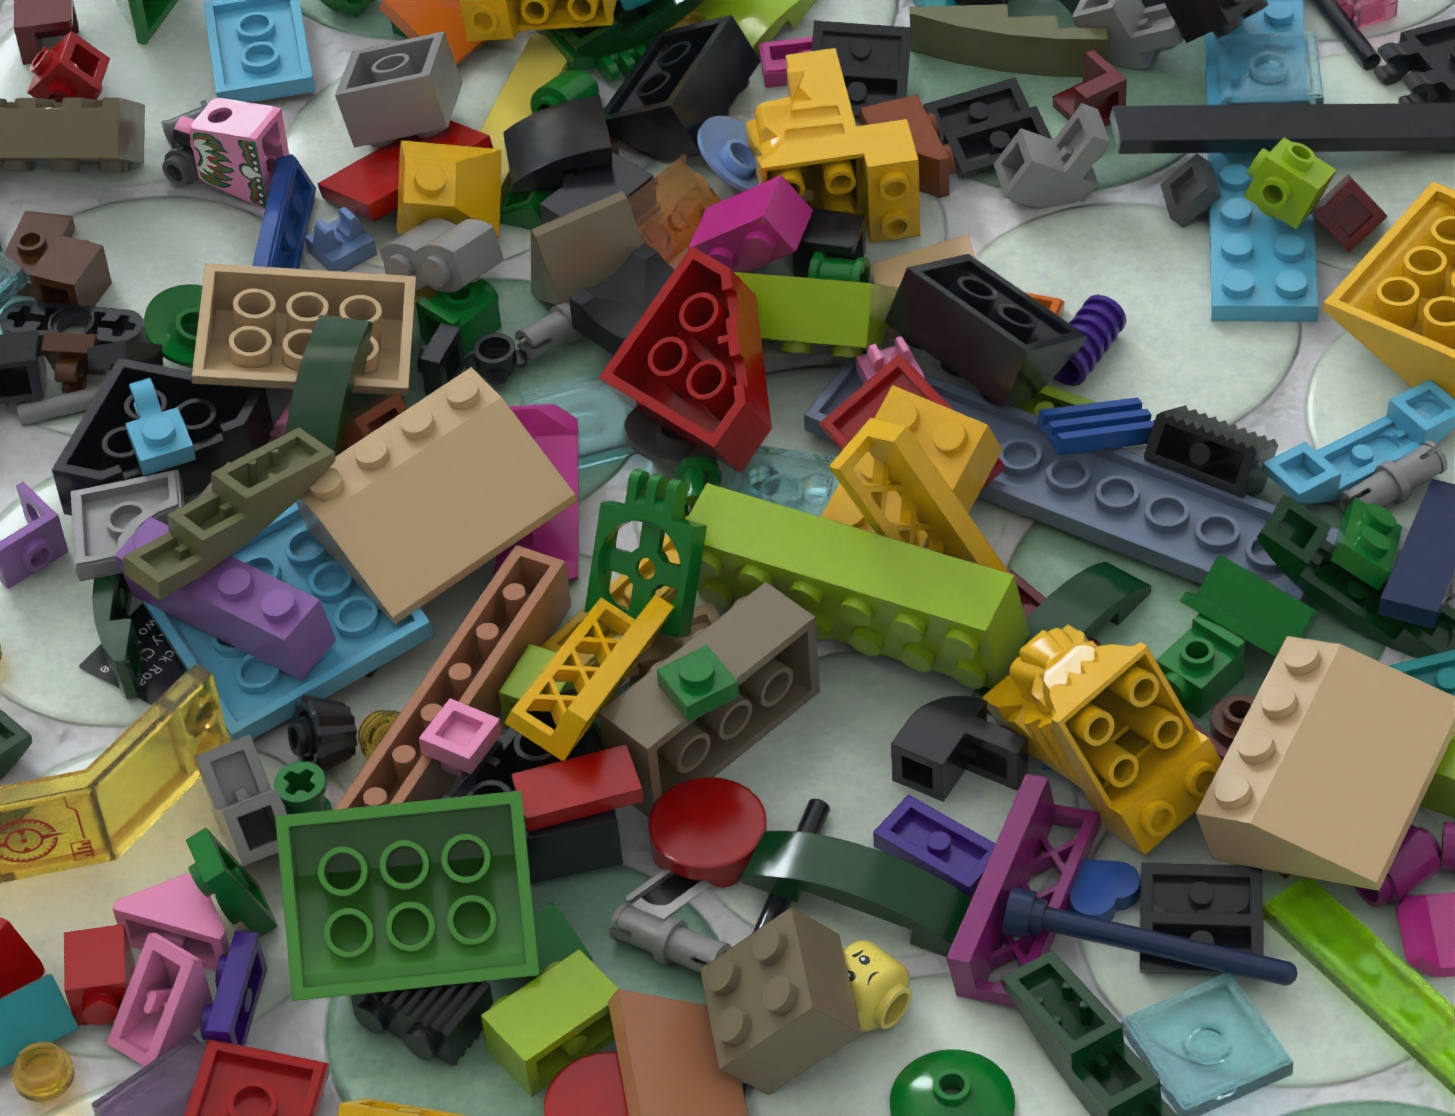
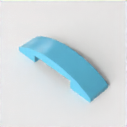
M1429 379L1389 399L1386 416L1318 450H1315L1305 441L1263 462L1262 471L1297 503L1311 504L1337 500L1341 492L1351 489L1374 475L1375 468L1384 461L1390 460L1395 462L1420 447L1425 441H1432L1437 445L1455 429V399Z

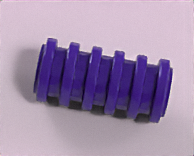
M1097 294L1090 296L1083 303V306L1069 323L1087 335V339L1079 351L1053 377L1054 379L1069 386L1081 385L1087 379L1088 374L1093 371L1096 363L1102 359L1103 354L1110 348L1111 343L1116 340L1118 334L1125 328L1127 322L1126 314L1115 300Z

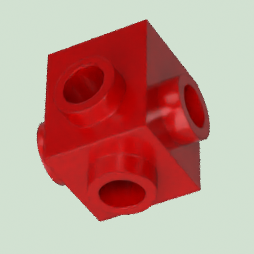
M70 31L51 50L48 47H44L34 58L30 66V71L34 75L27 93L34 98L53 99L58 103H63V98L97 100L103 86L101 84L111 58Z

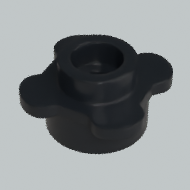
M492 333L476 341L473 348L474 354H470L465 358V368L469 369L472 367L476 372L483 375L489 384L500 385L507 381L516 368L526 366L528 358L525 351L516 350L515 343L511 337L501 333Z

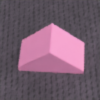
M190 872L118 899L113 907L117 925L124 924L130 946L142 950L148 933H157L201 959L203 968L216 971L220 955H228L230 946L226 930L210 896L206 897L200 891Z
M148 933L106 1043L151 1071L159 1070L200 1027L205 1005L207 1003L213 1004L202 960L157 933Z

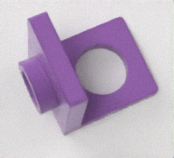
M24 482L16 485L28 524L0 541V580L8 589L69 552L58 514Z

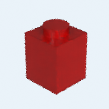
M124 924L64 932V991L71 1013L78 1026L89 1024L106 1025L114 1022L135 969V960Z

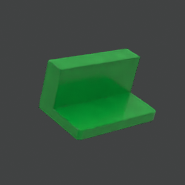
M1221 555L1217 556L1198 592L1194 594L1185 591L1180 600L1181 603L1275 657L1287 636L1305 639L1321 612Z

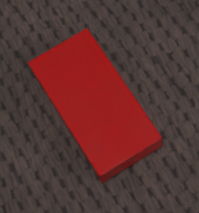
M627 744L568 759L564 762L560 761L511 774L514 791L522 792L524 821L528 832L644 802L642 787Z

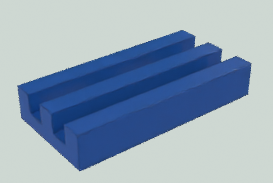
M1136 397L1039 410L1037 427L1061 456L1148 444L1155 420L1151 421L1152 414L1148 409H1142V402Z

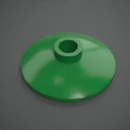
M197 284L178 285L157 294L148 304L143 321L144 333L148 342L162 344L164 358L175 364L193 368L203 285Z
M938 1050L915 1059L899 1073L890 1093L891 1116H1014L1015 1095L1007 1075L988 1058L966 1050ZM946 1090L961 1091L953 1095L944 1093Z

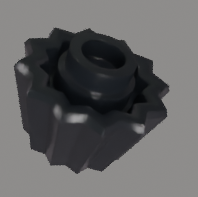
M303 695L300 701L295 702L293 721H290L288 725V740L292 753L297 755L301 762L316 764L325 772L351 759L356 754V746L358 745L356 737L357 728L355 726V717L352 715L350 707L346 706L345 703Z

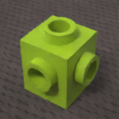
M1284 137L1270 152L1263 148L1257 154L1247 171V175L1253 178L1244 197L1256 204L1258 209L1265 215L1280 219L1297 230L1315 210L1337 170L1317 158L1314 152L1307 146L1291 142Z

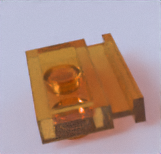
M684 154L628 199L643 243L655 249L667 263L690 245L705 209L721 202V199L700 173L694 174L686 164L688 159Z

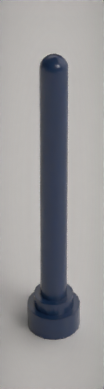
M1012 886L1002 928V934L1027 939L1028 934L1040 936L1043 930L1283 986L1291 985L1297 979V968L1289 961L1048 907V900L1037 898V891Z

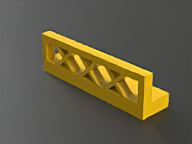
M870 418L829 465L832 473L876 534L914 545L915 531L924 530L929 536V550L1009 573L907 425ZM867 451L874 458L872 483H862L852 470ZM888 491H897L902 498L900 522H889L885 516Z
M655 594L635 620L605 599L600 598L516 703L504 723L564 762L599 716L598 712L615 695L651 647L674 606ZM601 621L623 637L621 639L605 638L598 622ZM577 653L595 654L600 667L583 666ZM555 682H573L578 695H560ZM527 712H551L557 726L556 729L553 730Z

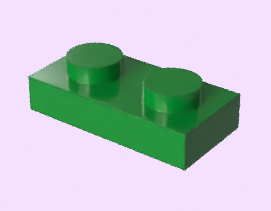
M1355 497L1343 513L1330 560L1379 590L1391 574L1402 526L1396 523L1394 516L1385 508L1377 504L1368 505Z
M206 827L186 839L195 863L188 867L195 884L206 897L215 894L221 910L233 925L241 921L252 933H258L259 938L278 926L259 883Z

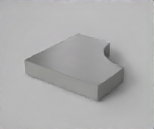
M179 470L71 491L75 570L80 582L122 573L114 555L149 516L168 525L167 514L185 505L183 483Z

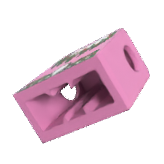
M216 98L211 100L196 119L186 116L181 117L176 123L173 132V140L176 145L193 150L198 177L204 183L257 207L266 208L276 160L279 157L290 155L281 108Z

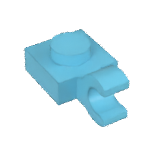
M150 378L129 384L135 401L133 404L138 420L125 424L143 476L196 460L192 441L178 407L164 412L161 411Z

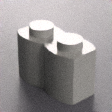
M440 218L427 219L379 250L386 274L416 276L415 291L425 286L441 292L458 291L504 260L494 226L477 219L464 220L457 225Z

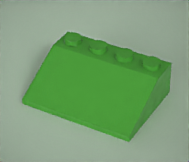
M521 791L275 816L292 1001L539 975Z

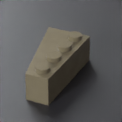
M103 97V100L63 98V103L55 102L53 99L16 98L15 102H7V99L0 98V161H2V170L32 171V162H50V171L80 172V163H99L98 172L128 173L129 163L144 164L145 104L119 97Z

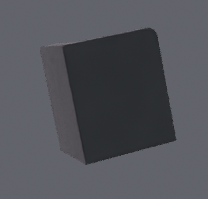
M811 208L813 212L797 250L793 253L794 277L808 278L810 262L815 251L826 252L828 257L857 260L858 257H864L866 253L865 215Z

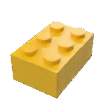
M892 385L874 419L907 425L969 514L1003 450L988 424ZM869 451L864 454L852 469L862 483H872L874 458ZM839 482L821 517L875 533ZM897 491L887 492L885 516L889 522H900L902 498ZM924 530L915 531L914 545L928 549L929 536Z

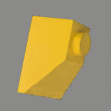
M401 140L397 233L405 234L423 221L431 218L444 219L455 225L464 220L477 219L494 226L499 241L502 149Z

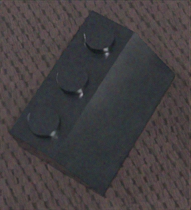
M728 15L657 33L603 110L608 134L662 161L681 156L692 158L700 154L701 151L697 140L699 128L711 117L729 115V108L739 93L747 88L750 83L749 78L761 62L734 17Z
M970 254L907 267L884 321L898 331L908 345L926 351L940 361V366L944 371L953 376L964 378L980 390V395L986 401L1003 407L1035 398L1079 351L1087 339V335Z

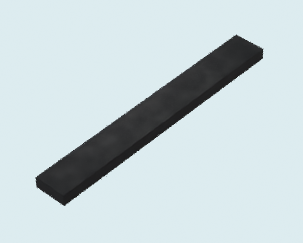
M1455 103L1112 106L1110 123L1118 154L1259 153L1263 148L1270 152L1284 137L1291 142L1307 146L1313 152L1455 150Z

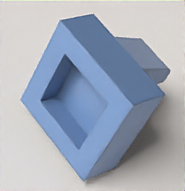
M347 207L339 209L340 217L328 224L323 219H320L315 223L314 231L305 236L307 251L328 271L346 272L377 255L375 240L365 231L360 220Z

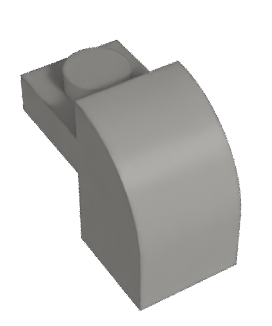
M1080 0L1071 17L1077 28L1108 27V63L1121 68L1132 70L1148 69L1157 49L1169 50L1181 44L1184 40L1165 3L1145 8L1141 0Z
M1081 103L1054 140L1021 128L993 164L1004 197L1042 209L1072 204L1091 193L1098 186L1092 165L1104 155L1110 143L1099 110Z
M251 735L243 736L194 755L195 763L213 807L211 811L225 844L234 858L242 866H246L278 853L275 816L287 815L278 790L271 789Z

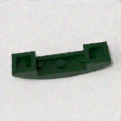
M653 0L630 11H625L623 6H620L614 10V21L610 26L556 29L558 36L580 56L611 53L644 42L656 36L657 33L667 30L685 18L705 0Z
M319 315L299 367L285 434L300 427L333 450L335 457L341 453L356 375L364 376L373 328L371 321Z
M1284 495L1256 538L1274 563L1306 595L1358 632L1408 656L1421 658L1455 650V609L1444 603L1435 628L1381 616L1378 614L1380 598L1388 581H1385L1380 589L1377 590L1332 562L1330 558L1334 545L1324 539L1332 526L1288 496Z
M1106 561L1090 566L1063 583L1026 619L1029 634L1023 646L1042 630L1048 632L1054 628L1063 629L1067 624L1076 630L1082 631L1089 641L1109 621L1119 626L1151 593V585ZM987 687L975 689L971 697L982 699L991 689ZM987 707V714L992 716L991 712Z
M123 573L94 579L92 603L95 626L113 677L126 698L130 699L138 698L144 654L132 619H128L132 592Z
M764 831L742 876L743 884L798 903L802 892L805 891L912 930L910 944L945 957L948 956L972 900L962 891L939 877L895 856L843 839L797 831Z

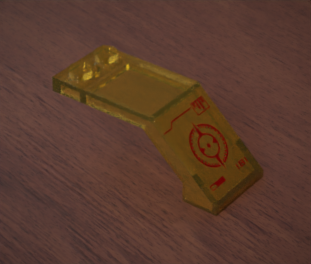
M198 664L192 666L86 769L0 786V883L115 861L201 777L193 756L230 742L213 673Z

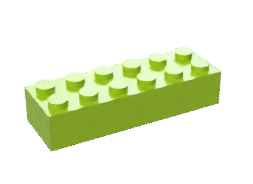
M706 483L686 519L707 525L697 591L700 598L706 603L713 602L716 608L727 609L732 607L739 598L748 596L767 582L815 616L817 640L831 638L850 644L857 651L868 656H878L881 654L901 660L908 667L919 672L926 673L932 670L952 676L959 683L974 689L982 687L992 689L1010 674V666L1017 659L1020 649L1029 634L1015 576L709 483Z

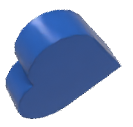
M1084 859L1070 892V912L1111 921L1116 911L1126 910L1134 906L1138 901L1141 886L1138 871L1135 867L1125 862Z

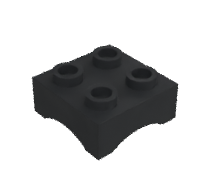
M644 243L634 250L625 263L609 278L597 285L581 288L569 297L572 327L614 356L669 279L674 269L655 249Z

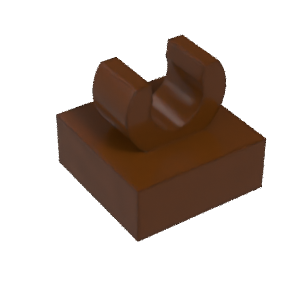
M44 333L41 351L55 372V381L63 382V393L85 389L87 374L105 375L106 370L88 368L87 348L101 345L96 334Z

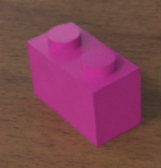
M780 175L706 208L688 250L692 246L726 265L733 272L747 273L796 252L813 210L785 178Z

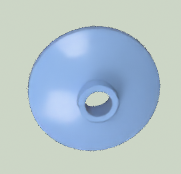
M714 116L707 119L699 128L697 135L699 149L707 164L721 180L741 192L757 186L756 159L747 144L746 123L728 116Z

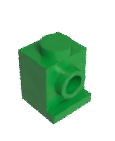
M478 279L474 283L470 282L455 292L439 291L430 299L422 296L416 301L421 339L430 342L441 323L460 327L464 356L468 355L473 351L478 339L487 334L495 333L502 327L498 305L499 297L494 287L486 280Z
M1199 613L1192 619V628L1156 660L1185 710L1201 718L1243 679L1245 640Z

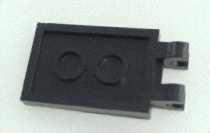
M1455 18L1403 31L1400 34L1399 43L1390 42L1378 48L1377 53L1387 64L1374 68V74L1384 85H1391L1402 79V82L1411 92L1409 95L1399 97V103H1432L1439 97L1445 103H1455Z

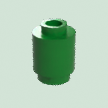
M565 70L533 93L530 101L531 112L534 114L563 102L599 96L598 84L593 76L586 71Z

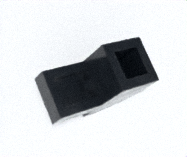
M949 696L936 699L916 710L892 741V781L944 802L965 770H968L1018 791L1025 774H1028V737L1016 733V731L1007 726L988 722L986 700L971 696Z

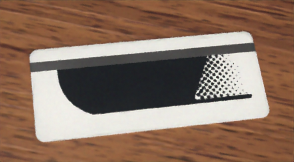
M663 869L628 894L626 900L637 909L665 919L712 884L708 881L685 878L670 870Z

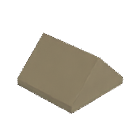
M623 191L531 229V293L537 300L560 305L565 302L568 303L569 297L581 288L597 285L609 278L625 263L634 250L644 244L630 203Z

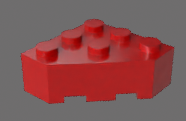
M691 246L598 378L627 405L634 409L636 408L645 416L660 423L668 430L741 473L772 430L756 295L729 267Z

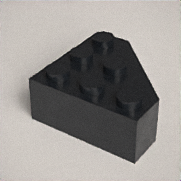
M118 358L52 468L63 513L72 516L71 491L144 477L129 440L125 424L138 420L133 404L135 401L129 384L150 378L161 411L164 412L177 407L192 441L196 460L145 476L179 470L184 496L206 488L211 482V473L225 466L227 462L231 463L268 444L271 439L269 434L274 430L266 388L192 384V372Z
M576 689L559 692L560 695H578ZM527 712L553 730L556 729L557 726L551 712ZM593 724L566 760L600 751ZM510 727L495 742L472 774L466 773L467 778L450 797L445 794L441 799L512 792L514 788L511 774L562 760ZM615 809L529 832L525 825L531 883L623 864Z

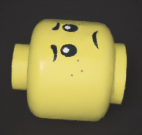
M856 941L843 948L861 1032L892 1027L904 1015L912 999V990L909 988V971L901 962L871 941Z

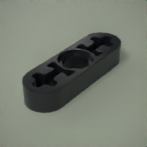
M25 300L10 304L0 314L2 334L38 330L41 344L43 343L45 332H62L64 329L75 325L86 327L81 334H96L101 345L124 340L148 343L144 333L142 316L128 309Z

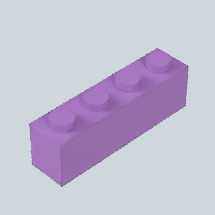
M150 516L114 555L134 597L301 681L336 641L320 599L232 556H229L204 575L159 601L125 575L124 555L169 532L167 524Z

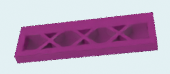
M1025 774L946 959L956 996L1015 1007L1001 983L988 981L991 971L1013 960L1021 967L1048 953L1056 933L1042 930L1040 936L1029 934L1027 939L1021 938L1016 941L1012 936L1002 934L1012 886L1031 890L1028 885L1031 877L1054 867L1060 876L1058 883L1037 893V898L1048 900V907L1066 911L1070 901L1071 889L1083 860L1088 858L1101 826V818L1098 811L1054 804L1048 777ZM1053 825L1080 829L1075 839L1056 848H1053L1047 839Z

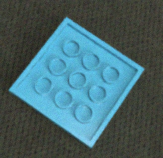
M296 502L255 538L230 556L320 599L336 641L302 681L142 601L232 740L246 735H251L252 740L293 717L295 714V702L300 701L303 695L325 699L435 636L432 625L421 608H418L409 616L394 624L338 561L310 533L305 526Z

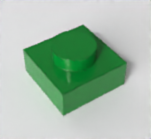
M708 645L656 670L658 686L688 723L739 697L738 681Z

